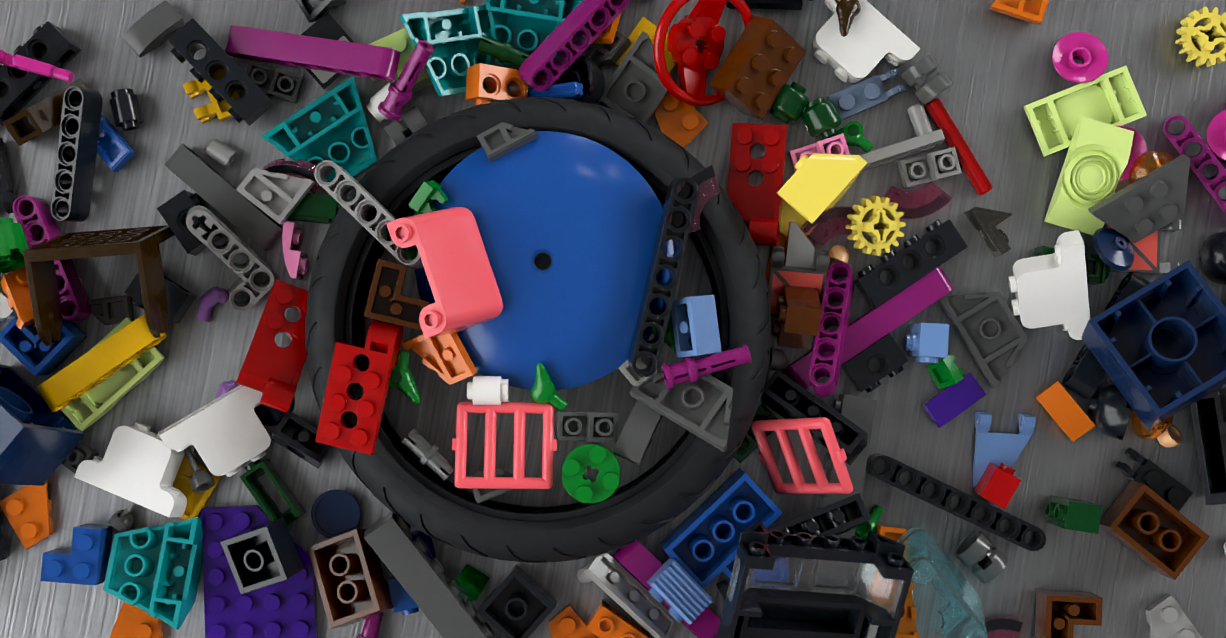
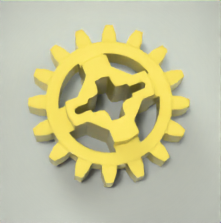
M1206 6L1198 11L1194 10L1188 14V17L1180 21L1184 27L1176 30V33L1181 35V38L1176 40L1175 44H1182L1183 48L1179 51V54H1188L1186 62L1195 59L1196 67L1206 64L1208 68L1216 63L1220 64L1226 61V12L1219 15L1217 7L1209 11ZM1204 20L1200 26L1193 27L1198 21ZM1215 48H1220L1215 54H1210Z
M871 196L870 200L869 198H862V206H852L855 214L847 215V218L852 220L851 224L845 226L846 229L852 230V233L847 238L848 240H856L853 247L855 249H862L863 254L870 255L872 253V255L880 256L881 251L883 253H890V245L895 247L899 245L896 238L904 237V234L899 231L900 227L906 226V223L899 220L904 213L895 211L898 204L889 203L890 198Z

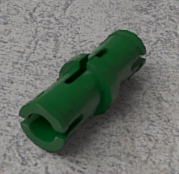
M482 34L476 50L499 59V63L504 64L506 62L519 68L531 55L512 47L509 42L504 44Z

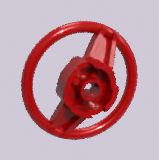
M673 0L661 16L655 32L653 57L657 75L664 88L682 103L698 107L720 103L725 98L718 92L705 95L707 70H714L718 67L724 50L726 31L718 23L727 0H699L690 15H685L684 19H681L678 24H673L667 36V50L671 52L672 58L675 61L673 63L678 66L680 87L673 81L666 66L664 54L665 39L674 16L691 0ZM728 0L739 11L746 28L753 17L749 6L744 0Z

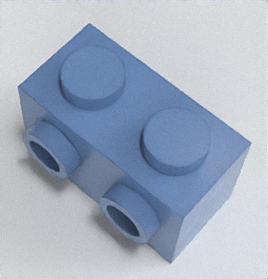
M714 295L674 299L671 317L677 358L722 352Z
M922 322L909 324V334H906L904 337V350L908 351L907 357H915V362L939 363V358H948L949 324Z

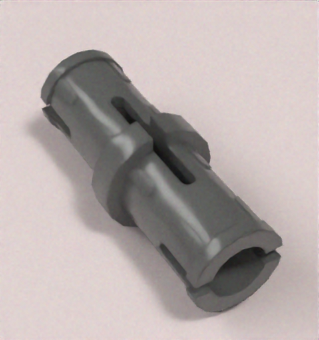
M415 428L402 441L403 444L407 445L421 458L420 462L423 465L427 464L443 481L455 471V466L438 451L439 447L436 445L432 446Z

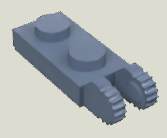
M896 68L831 94L827 99L833 101L841 120H845L888 101L890 97L907 90L905 84H899L885 92L882 83L892 80L901 74L899 69Z

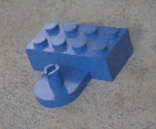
M739 468L660 544L664 551L702 589L722 571L736 585L740 569L737 548L741 532L762 521L767 529L783 512ZM786 557L775 560L773 570L749 569L748 581L785 585L789 575Z

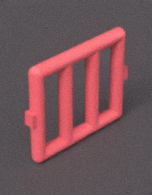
M459 402L456 409V438H452V451H455V486L464 489L552 488L554 452H557V439H554L555 407L551 403L541 404L536 402H501V405H473V402ZM468 413H485L484 477H466ZM497 413L514 414L513 477H495ZM526 414H543L542 477H524Z
M827 417L756 420L752 422L751 428L760 450L758 457L761 464H765L777 494H850L853 492L854 487L844 462L847 459L845 450L840 449L831 422ZM809 429H821L840 483H828ZM787 430H798L816 483L805 482ZM765 431H775L794 483H783Z

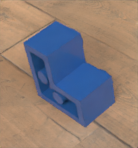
M14 317L0 332V342L35 376L49 375L87 337L72 321L63 320L60 341H54L52 336V346H46L37 333L35 323L20 330L16 325L18 317Z
M83 524L73 527L71 550L54 549L43 553L40 581L95 586L103 583L111 552L113 527L97 524Z

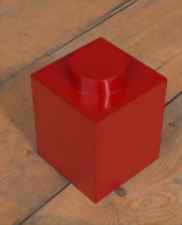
M990 462L974 491L981 497L1005 509L1021 480L1014 476L1016 470L1002 462L999 466Z

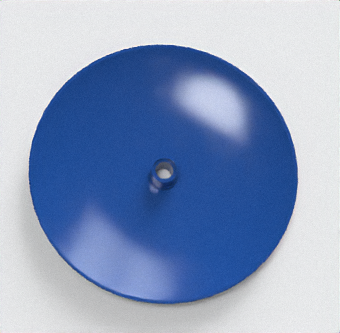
M535 131L538 136L537 139L493 162H490L483 147L471 153L457 164L440 183L442 186L441 190L448 197V202L446 204H442L438 200H433L432 202L436 210L465 207L473 213L502 297L503 309L498 317L457 332L477 372L484 376H501L502 379H509V386L531 390L535 383L536 365L542 363L555 389L562 390L585 385L600 379L618 369L628 360L663 208L643 176L616 152L597 142L577 135L553 131ZM672 240L664 243L663 252L666 256L674 254ZM547 253L550 256L551 265L548 269L541 270L537 267L536 258L539 254ZM424 267L415 269L420 299L429 302V304L435 303ZM661 269L656 275L658 284H665L670 278V273L667 269ZM654 298L649 304L650 311L653 313L659 312L663 307L661 298ZM652 326L647 327L643 331V339L645 341L652 334Z

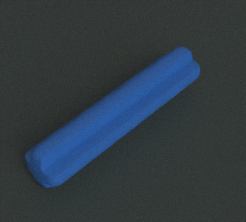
M568 82L551 85L545 91H536L533 88H528L527 97L580 98L583 95L582 89L584 87L582 83Z

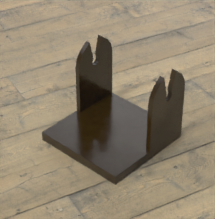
M168 225L70 232L24 250L23 256L34 321L41 341L46 346H52V336L54 341H60L62 333V308L54 260L136 254L148 328L155 338L160 337V333H166L168 301L159 244L175 236Z

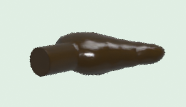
M834 0L837 3L836 13L839 21V30L843 37L848 35L853 19L861 11L858 0Z

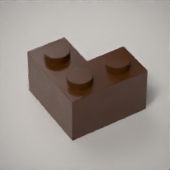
M378 259L364 317L422 331L419 316L422 309L429 305V302L401 295L407 266Z
M784 285L783 295L778 294L776 311H779L778 320L774 319L772 335L777 336L778 346L811 349L813 335L818 336L822 314L817 288Z
M1036 590L1035 638H1073L1074 625L1102 626L1103 598L1092 592Z

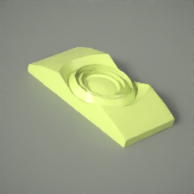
M1126 65L1105 73L1094 81L1080 83L1024 106L1044 157L1070 146L1080 116L1113 126H1123L1147 116Z
M1079 117L1044 222L1072 230H1079V232L1094 235L1096 230L1103 228L1105 223L1092 215L1088 208L1115 194L1119 178L1128 164L1134 131L1086 117Z
M129 317L125 318L94 347L127 326L132 320ZM154 346L61 410L78 429L84 431L109 412L130 390L144 381L161 364L165 357Z

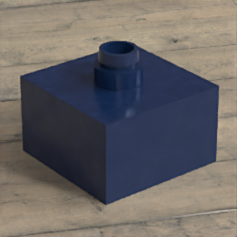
M1189 260L1090 319L1081 336V339L1148 430L1226 384V307Z
M0 364V484L43 486L85 434L59 410L52 412L40 393L12 367Z

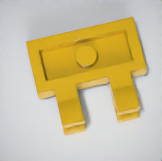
M218 69L214 72L213 79L219 80L223 78L226 71ZM196 79L182 84L186 94L191 99L207 91L212 103L193 109L197 119L202 124L210 121L216 115L221 122L233 118L228 112L231 108L225 100L219 103L209 92L212 87L206 80L200 83ZM238 90L233 92L232 99H241Z

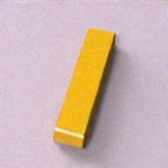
M144 314L37 387V390L52 412L61 410L163 341L167 335L160 333V337L155 338L148 328Z

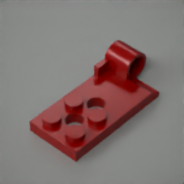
M732 123L727 195L733 201L746 223L755 245L778 246L782 198L777 192L784 183L788 127L787 125ZM756 145H762L766 149L765 155L760 159H754L750 155L751 149ZM753 172L763 174V182L758 186L749 184L748 179Z
M276 279L236 383L262 392L260 404L287 413L307 358L305 317L307 313L308 291ZM288 308L296 309L300 315L299 320L296 322L288 321L284 316L285 310ZM279 333L288 335L290 345L285 348L279 347L275 343V336Z

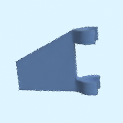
M982 411L975 412L976 437L972 477L973 486L978 484L990 462L996 466H999L1001 462L1011 468L1014 466L1033 434L1036 423L1035 416L1019 413V433L989 432L992 421L991 414Z

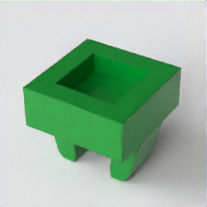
M434 180L424 181L408 206L416 212H434L438 210L434 208L432 201L438 200L440 203L446 204L448 197L441 190L442 186Z
M954 354L948 355V358H940L939 363H930L925 366L939 390L957 384L964 379L962 376L964 369L957 368L953 361L956 359Z
M466 564L455 582L461 592L468 596L466 601L473 602L478 599L490 578Z

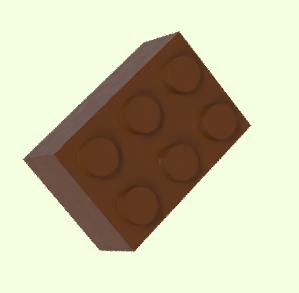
M753 16L709 85L744 115L763 120L776 100L782 86L787 83L807 51L773 19Z
M1131 481L1100 520V526L1161 575L1173 580L1177 579L1210 537L1144 483Z
M354 529L307 547L330 629L345 627L394 609L379 556L364 539L366 529Z

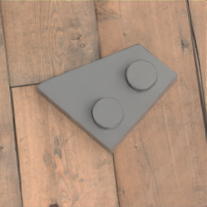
M253 168L236 190L276 222L283 225L315 183L306 178L303 179Z
M1165 594L1145 609L1147 622L1150 625V638H1202L1172 595Z

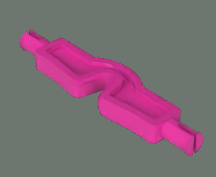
M0 50L1 64L50 78H57L69 83L74 78L73 71Z

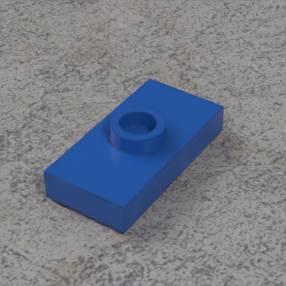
M101 114L97 153L111 171L118 172L135 152L105 115Z

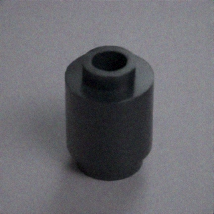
M119 89L111 92V99L109 101L115 126L122 127L123 131L138 129L139 124L144 120L138 96L134 94L133 89Z

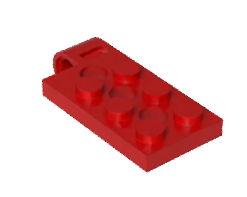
M373 319L368 329L365 347L336 342L315 442L364 454H374L392 368H395L403 338V326ZM360 354L366 355L369 358L370 365L366 371H362L356 366V358ZM353 383H358L363 387L364 394L362 398L355 399L351 396L350 386ZM347 411L356 414L358 422L355 427H348L344 423V415Z

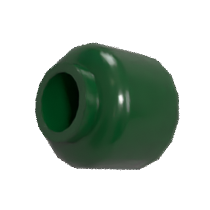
M794 81L791 85H783L776 100L770 107L772 109L770 113L786 124L789 121H798L809 103L808 97L804 95L807 90Z
M823 97L808 103L801 115L811 137L821 136L822 140L837 134L836 128L842 122L833 101L824 100Z

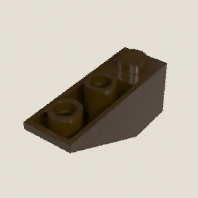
M81 78L2 122L18 146L23 145L61 122L63 96L67 88L70 86L87 88Z

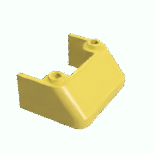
M813 153L809 157L805 154L794 166L797 171L777 192L782 198L780 232L788 237L790 221L795 222L800 229L807 221L813 224L824 210L833 208L842 198L868 162L860 155ZM813 226L811 229L805 232V236H807L815 226Z

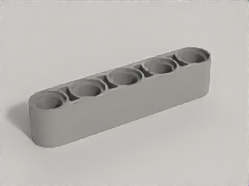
M325 160L316 166L314 177L318 184L397 260L413 269L423 267L419 252L414 260L409 261L407 258L409 250L417 247L416 245L409 248H401L395 245L393 241L387 240V233L389 231L386 224L396 220V218L361 184L333 161ZM336 170L334 180L327 182L329 172ZM356 189V197L352 201L347 202L349 191ZM376 208L377 215L375 219L367 221V213L371 209Z

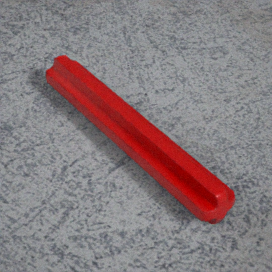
M939 98L933 99L925 105L926 110L937 128L942 129L949 148L955 147L959 164L977 194L980 196L984 195L993 188L992 184Z

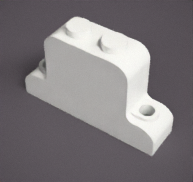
M825 0L824 3L834 14L815 35L812 41V48L815 51L814 56L821 63H828L833 67L835 75L841 81H848L853 84L861 82L882 59H886L896 67L903 66L920 50L914 42L867 0H858L861 11L853 19L848 35L845 37L841 36L836 13L837 3L834 0Z
M1079 230L1065 232L1058 237L1055 253L1023 258L1016 261L1013 265V276H1008L1010 291L1011 293L1015 292L1016 299L1011 300L1013 315H1019L1024 327L1034 329L1062 324L1063 331H1068L1071 338L1082 340L1081 336L1087 322L1090 320L1085 247Z
M238 385L159 432V436L169 449L180 452L193 445L209 471L215 476L226 474L227 477L236 474L242 469L241 465L248 460L255 462L267 454L265 450L268 449L271 443L269 434L254 411V408L260 405L262 392L242 385Z
M135 422L133 426L117 427L113 432L104 458L94 456L93 460L82 461L77 468L74 477L167 517H182L187 506L186 496L181 490L173 487L184 457V450L177 452L166 447L159 436L160 431H158V434L150 431L151 427L146 424Z

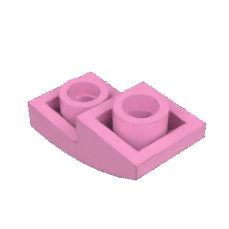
M839 134L788 152L794 173L797 171L794 166L805 154L809 157L813 153L850 155L844 134Z
M285 221L283 223L282 244L286 267L291 278L302 280L303 275L307 274L309 268V259H306L307 254L296 251L297 246H301L303 231L300 230L301 225Z

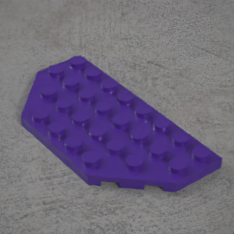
M259 505L202 508L205 638H318L315 573L308 550L301 547L292 535L291 537L304 569L287 580L241 594L220 542L237 532L269 522V518Z

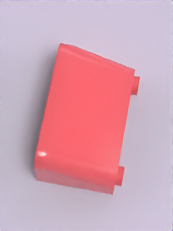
M448 208L399 218L386 224L395 245L401 248L417 246L435 299V303L427 305L420 312L419 322L425 339L457 333L495 319L501 314L503 309L502 297L475 217L468 208Z

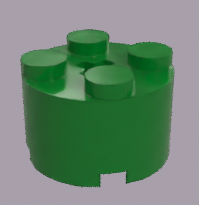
M12 218L0 219V273H7L25 266L23 251L29 249L21 224L13 223Z
M590 442L578 445L567 455L563 463L562 482L566 491L579 502H602L609 498L619 485L620 465L618 459L604 445ZM590 465L592 469L598 468L599 471L596 473V479L592 480L591 477L583 475L586 473V466Z

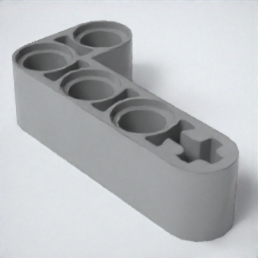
M200 205L189 209L186 215V225L189 231L240 277L229 289L230 305L237 311L249 310L274 285L275 279L271 267L209 209ZM193 216H205L204 223L210 228L207 235H204L206 227L201 223L195 225ZM222 233L228 237V241L224 245H216L212 241L213 236ZM237 253H245L249 259L244 264H237L233 261V257ZM258 272H266L269 275L267 281L263 283H258L253 278ZM239 291H245L249 294V298L244 302H238L234 299V295Z

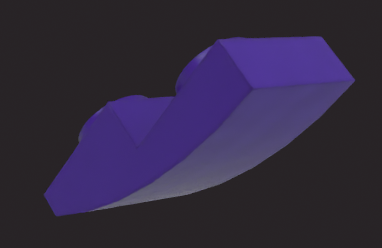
M970 372L964 375V379L949 386L923 405V408L938 428L987 395Z

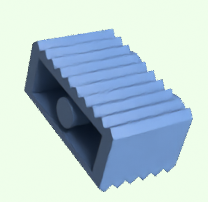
M669 558L647 581L651 586L648 592L659 603L664 600L671 607L668 610L669 614L679 623L684 620L686 623L692 624L705 608L713 602V599L672 558Z

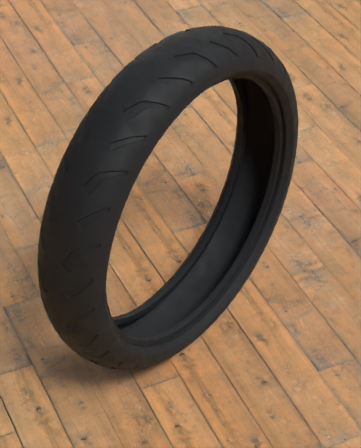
M523 97L476 105L430 123L387 152L369 169L358 183L396 219L407 217L413 210L408 204L423 182L434 180L440 185L457 164L471 153L482 148L477 135L501 122L526 130L534 129L535 131L569 133L587 138L609 148L629 162L643 176L658 200L663 204L665 203L669 184L673 179L677 177L691 178L705 169V167L687 150L664 133L622 112L573 99ZM712 177L698 186L699 194L689 236L702 258L715 297L722 352L746 344L751 354V363L711 373V376L733 388L728 443L725 452L686 430L671 450L653 467L635 480L615 490L609 498L602 502H578L570 505L535 507L501 503L489 499L477 504L474 493L457 488L455 484L447 479L443 481L429 466L423 465L414 452L402 443L403 440L393 428L383 410L374 454L369 455L337 447L357 478L390 511L428 536L454 548L479 556L525 563L561 562L600 555L650 535L687 510L723 473L747 435L764 390L771 348V311L763 266L746 223L719 182ZM682 182L678 185L677 194L680 192V190L686 182ZM353 189L347 196V202L352 201L356 197V189ZM342 206L330 224L320 246L312 271L307 297V313L305 317L307 365L320 414L336 342L365 347L364 313L377 261L381 258L385 249ZM376 208L371 209L367 213V221L375 219L377 215ZM388 232V233H387V240L390 241L391 237H390V234H389V232ZM360 354L356 358V366L362 371H366L369 367L366 355ZM353 383L350 386L351 396L355 399L362 398L364 394L363 387L358 383ZM347 411L344 415V423L348 427H355L358 418L355 413Z

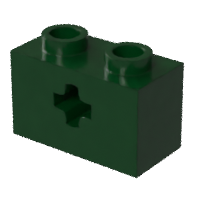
M1058 496L1050 497V501L1047 502L1045 507L1047 523L1069 530L1099 533L1101 505L1084 500Z

